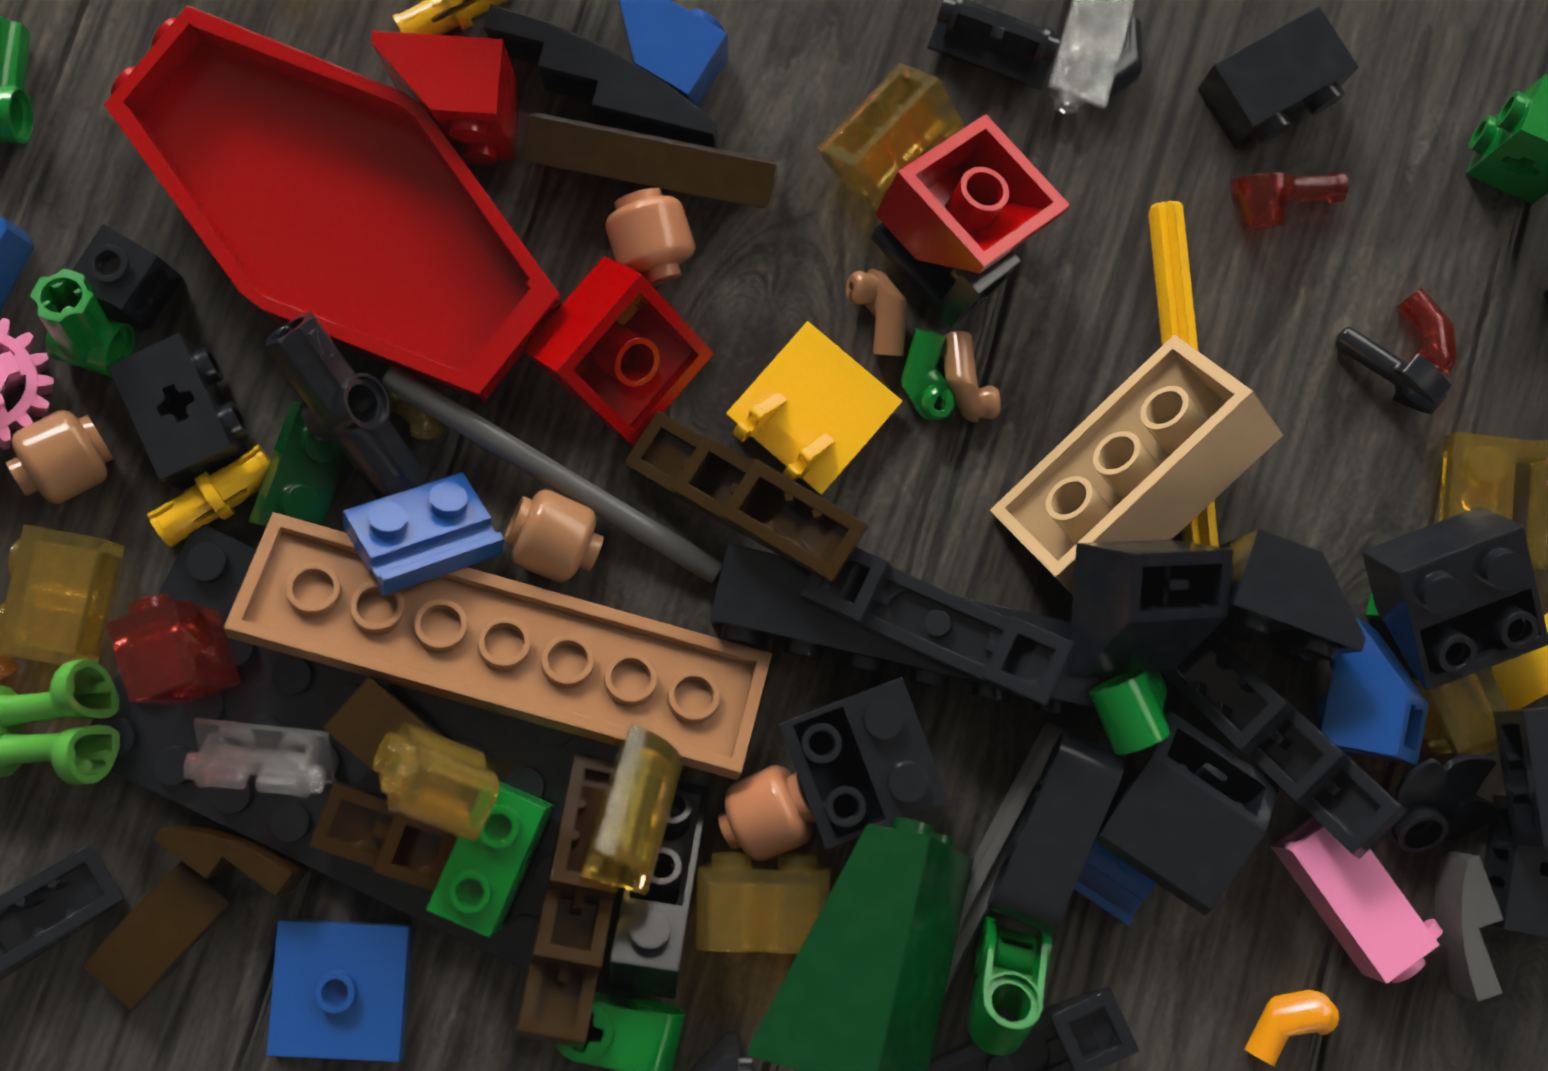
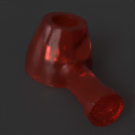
M1330 172L1328 175L1294 176L1293 173H1265L1242 176L1230 180L1232 203L1244 230L1271 229L1284 226L1292 201L1327 200L1330 203H1341L1346 199L1348 193V179L1344 172Z

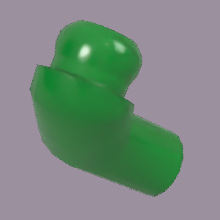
M916 328L901 377V385L914 408L923 418L940 421L950 416L955 408L954 395L951 393L945 378L937 367L946 336Z

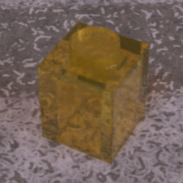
M1491 667L1429 691L1420 685L1416 676L1412 677L1430 702L1424 737L1431 753H1457L1458 756L1473 753L1486 755L1499 748L1495 740L1497 734L1493 712L1509 710Z

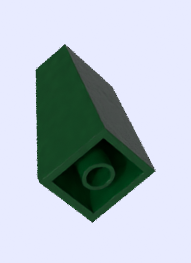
M894 817L892 828L867 823L749 1045L748 1057L798 1071H928L974 861L953 849L955 839L934 833V827L929 824L907 818Z

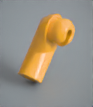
M1307 989L1276 995L1266 1004L1244 1050L1275 1066L1290 1036L1316 1032L1320 1035L1331 1033L1338 1025L1339 1011L1328 996L1318 991Z

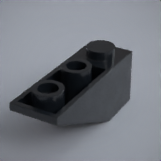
M649 777L645 779L610 959V989L671 999L676 997L709 787Z

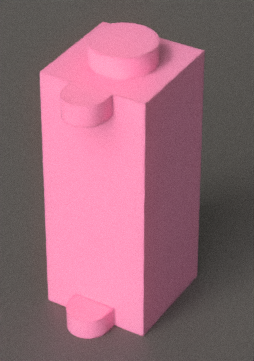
M1313 816L1271 845V848L1362 975L1386 984L1390 981L1393 983L1405 981L1417 974L1425 966L1426 961L1423 957L1439 946L1436 939L1443 933L1442 928L1435 919H1428L1424 922L1421 920L1371 849L1360 859L1355 857Z

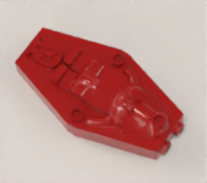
M188 5L177 18L172 17L166 20L158 28L152 40V48L136 67L131 66L120 73L112 85L111 96L104 104L106 109L238 291L277 322L287 324L296 316L311 311L334 344L389 366L395 364L412 375L486 403L525 354L522 349L562 305L559 292L427 110L405 92Z

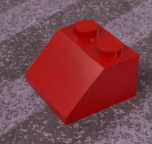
M372 31L371 43L396 89L405 92L427 110L464 162L489 166L496 164L497 159L515 160L521 89L503 39Z
M985 114L899 170L875 215L916 260L980 274L1063 215L1071 205L989 116Z
M606 256L597 263L522 349L557 385L633 447L657 410L664 413L714 354L641 273Z

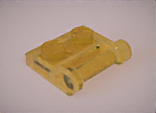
M1453 432L1446 435L1444 438L1439 522L1480 506L1512 520L1516 463L1530 464L1526 539L1533 569L1548 570V440H1523L1464 432Z

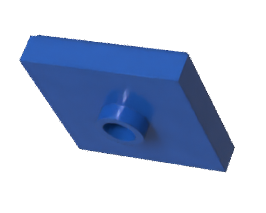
M286 918L278 920L266 1056L401 1061L404 1058L413 924Z

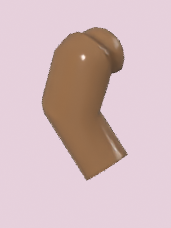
M870 269L867 273L863 271L852 273L847 280L846 295L853 304H865L866 308L875 317L873 354L904 356L908 309L906 298L888 276L879 270Z
M954 331L946 334L942 348L945 380L951 393L954 395L955 403L961 416L975 423L979 422V418L989 420L997 418L1000 414L1001 406L1000 393L992 385L978 387L972 335L965 331Z

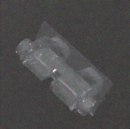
M1072 0L1048 83V87L1052 88L1050 95L1055 100L1053 107L1057 111L1064 114H1074L1077 112L1078 106L1085 103L1101 109L1106 108L1135 0Z
M195 718L194 727L199 753H188L184 763V777L195 780L197 787L207 788L212 786L244 790L250 775H257L256 787L258 792L295 795L298 798L306 799L311 792L322 793L325 783L333 784L334 772L329 732Z

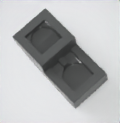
M1449 852L1440 855L1435 881L1434 919L1443 930L1441 936L1437 938V942L1439 943L1438 950L1449 991L1477 1002L1502 994L1479 930L1481 927L1503 920L1482 860L1478 855Z

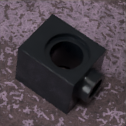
M105 224L101 226L72 269V271L85 275L100 300L149 329L183 279L178 272L157 255Z

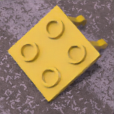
M807 321L727 411L726 416L736 424L732 434L738 440L744 442L750 436L786 466L782 473L784 476L793 481L800 478L818 495L822 496L903 401Z

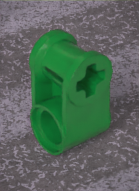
M985 917L979 929L972 961L974 977L967 1019L968 1032L973 1042L981 1050L991 1055L999 1056L1015 1052L1040 1018L1043 1009L1045 977L1052 949L1051 935L1048 936L1039 931L1032 935L998 926L996 918ZM993 1006H1001L1007 1009L1014 1016L1016 1022H1009L1001 1018L995 1012Z
M595 991L591 1013L594 1014L593 1025L600 1029H592L589 1039H586L583 1048L555 1043L559 1052L565 1058L574 1062L616 1071H673L686 1012L678 1007L658 1001L639 998L629 999Z

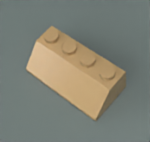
M1174 334L994 505L990 511L1073 596L1076 543L1172 540L1277 442L1283 434L1251 389Z

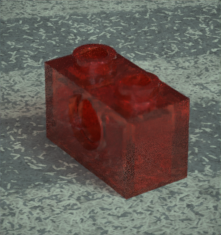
M158 594L127 605L129 615L106 622L131 703L179 706L241 684L218 610L194 605L192 600H171L169 594Z

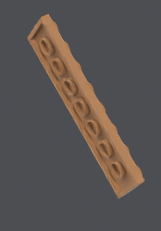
M272 512L225 623L224 630L228 638L363 676L373 677L395 685L727 778L739 779L772 653L469 567L382 596L378 589L379 583L376 577L367 570L347 533Z

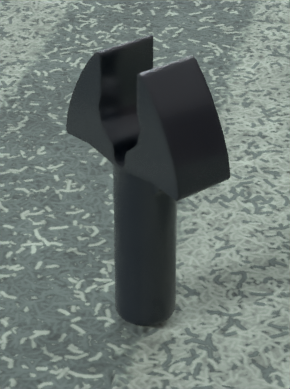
M1352 327L1343 329L1335 340V347L1395 385V395L1392 398L1394 401L1414 410L1433 414L1447 397L1446 392L1450 389L1451 384L1420 354L1417 353L1410 363H1407Z

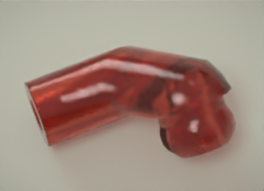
M1420 287L1396 306L1422 337L1424 347L1415 352L1410 361L1418 353L1427 359L1440 373L1443 371L1450 373L1458 362L1455 326L1427 292Z

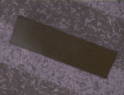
M533 112V115L529 114L522 152L523 159L527 162L757 208H766L769 205L778 174L777 164L772 159Z

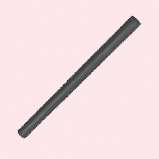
M395 364L391 366L384 376L382 384L388 391L558 493L591 508L598 517L708 583L712 584L721 570L723 561Z

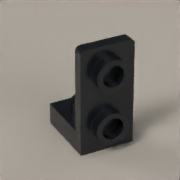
M883 222L871 234L873 242L950 328L990 298L1021 261L1011 251L979 274L916 260Z

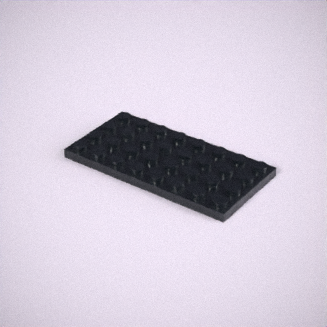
M203 525L190 533L113 680L119 695V711L108 718L93 719L90 726L107 725L116 729L120 734V748L110 771L528 973L575 754L638 766V779L649 755L378 680L420 719L430 722L476 764L475 768L432 816L462 828L482 782L494 779L555 805L504 925L491 937H487L427 911L426 909L433 896V891L373 872V867L309 847L334 780L426 813L376 774L323 728L368 677L228 638L224 626L257 549L207 525Z

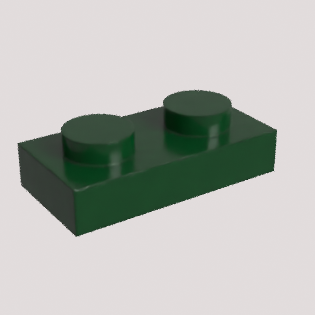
M302 402L290 403L249 519L250 523L266 528L272 512L321 526L324 524L347 457L336 443L321 442L309 433L303 421Z

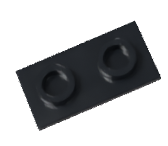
M943 0L927 49L1041 91L1060 44L1062 34L1053 31L1052 28L1047 26L1044 28L971 0Z

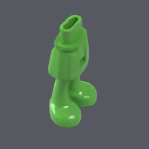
M87 659L66 662L55 671L50 683L49 692L17 694L11 687L0 685V778L12 775L21 764L51 762L56 775L64 782L73 786L96 783L109 773L120 748V734L113 727L107 725L69 728L61 733L24 734L23 724L64 718L98 719L115 715L119 711V695L111 676L104 667L93 660Z

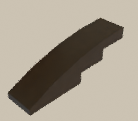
M658 410L624 461L629 470L668 493L832 583L835 582L869 528L867 523L759 460L755 459L753 462L706 434L702 437Z
M579 754L574 756L515 1033L517 1037L583 1048L586 1043L597 976L602 967L613 901L619 886L639 773L638 766Z

